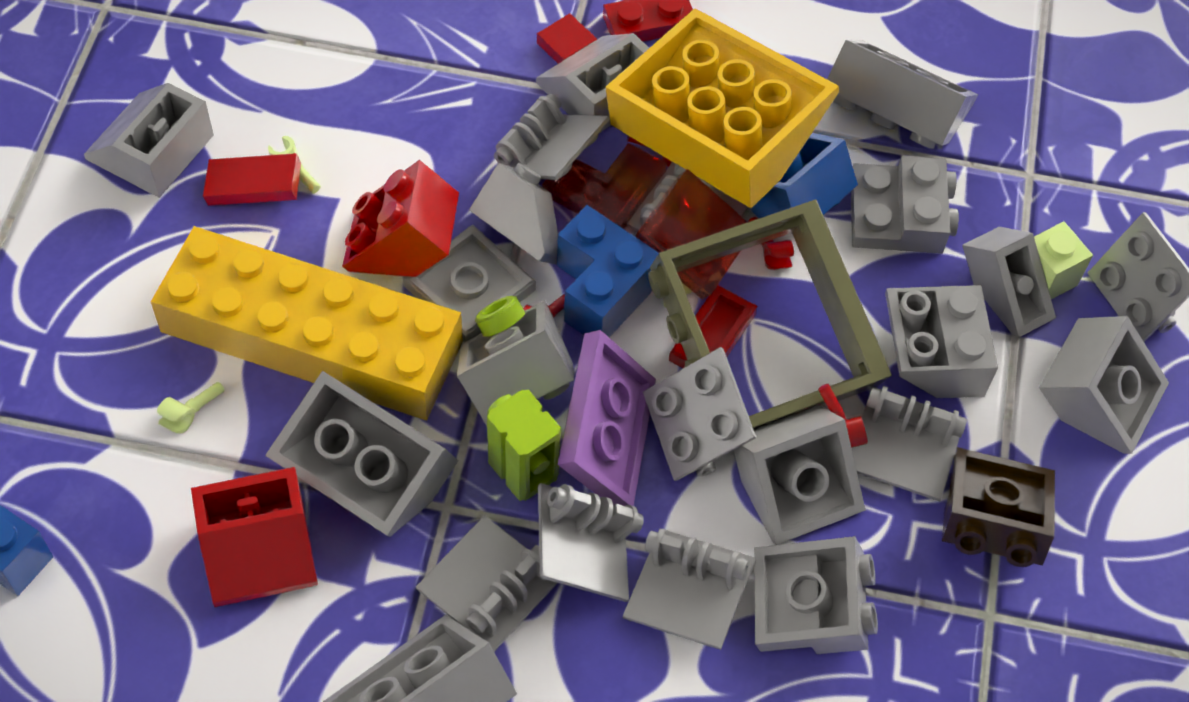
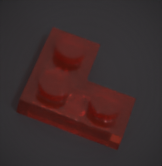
M628 143L606 173L575 159L567 174L558 180L546 179L542 187L551 193L552 201L578 214L586 205H589L625 229L628 221L666 172L667 162Z

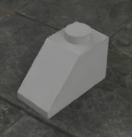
M498 163L469 211L537 260L557 265L558 231L552 195L538 184L542 177L521 163H518L515 168Z
M997 227L962 245L973 284L981 285L984 300L1013 336L1021 337L1056 318L1033 233Z

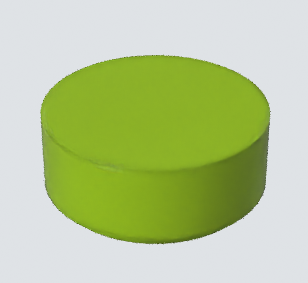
M506 296L482 309L476 315L475 322L483 336L489 337L516 324L525 315V311L516 296Z

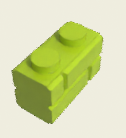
M529 389L520 390L513 396L507 394L498 398L487 411L488 464L501 479H506V486L519 501H526L538 493V485L540 483L550 485L557 480L559 475L558 460L560 456L561 427L547 411L542 412L541 403Z

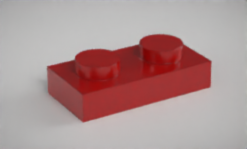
M623 0L604 4L603 18L610 35L634 33L644 42L662 38L687 16L693 8L689 0Z

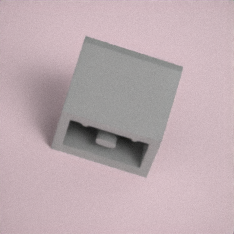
M634 33L602 36L536 77V83L547 94H553L558 97L562 104L561 108L568 115L609 116L605 87L646 52L649 47ZM610 120L599 133L611 126Z
M170 83L140 92L84 153L85 159L160 198L214 136L206 101Z
M981 285L887 288L885 296L899 376L936 398L985 397L998 370V364Z

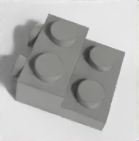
M901 155L898 166L853 163L858 186L851 191L852 247L943 254L949 236H956L959 222L958 209L949 208V199H953L955 195L957 178L956 172L947 171L946 158Z
M855 536L754 547V557L756 558L754 564L755 645L761 652L812 647L816 654L869 650L868 635L877 634L878 632L875 605L873 602L866 603V586L875 585V567L872 555L864 554Z

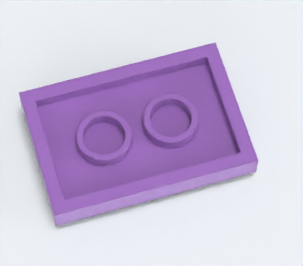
M598 330L584 334L558 465L599 497L610 498L613 506L615 504L634 506L650 416L643 391L654 386L656 378L605 333Z

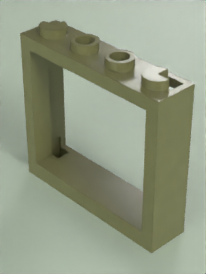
M816 199L660 252L651 264V271L648 274L651 289L656 298H662L669 313V316L666 318L669 333L676 344L681 343L687 357V361H685V367L708 355L710 351L677 272L792 233L853 375V378L830 386L837 400L840 401L872 389V387H877L892 376ZM815 391L750 415L749 419L753 429L817 405L824 407L826 404L819 391Z

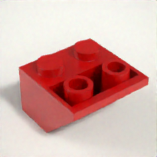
M420 159L405 170L399 169L395 171L383 186L373 193H364L354 204L351 230L345 239L347 247L342 267L348 272L417 277L449 256L459 192Z
M295 467L191 488L197 534L214 607L318 585L304 504Z

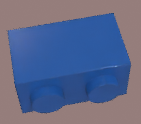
M812 133L782 179L749 209L760 219L815 199L823 215L832 207L838 205L849 192L858 186L845 139Z

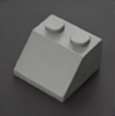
M544 300L525 310V315L510 328L489 337H485L481 333L462 343L457 377L487 425V411L498 398L507 394L513 396L520 390L529 389L536 399L542 396L545 400L552 399L569 387V382L574 380L573 362L552 313Z
M1128 316L1078 318L1039 389L1061 421L1124 454H1132L1169 382Z
M820 405L755 428L754 432L757 438L734 450L741 482L769 537L776 545L866 511L845 419Z

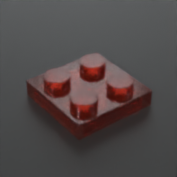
M686 169L678 175L635 237L660 253L748 222L690 170ZM741 251L677 272L682 283L703 300L713 293Z

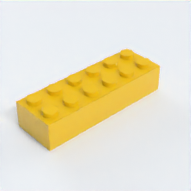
M193 226L150 301L160 332L312 383L324 371L375 404L426 421L463 343L462 316L459 311Z

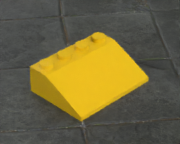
M696 8L605 87L610 125L749 208H752L782 179L839 93V86Z

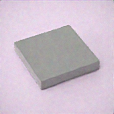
M473 224L451 240L449 256L417 277L403 276V286L416 298L461 312L463 342L481 334L475 319L476 315L486 306L506 296H516L519 302H521L536 290V281Z

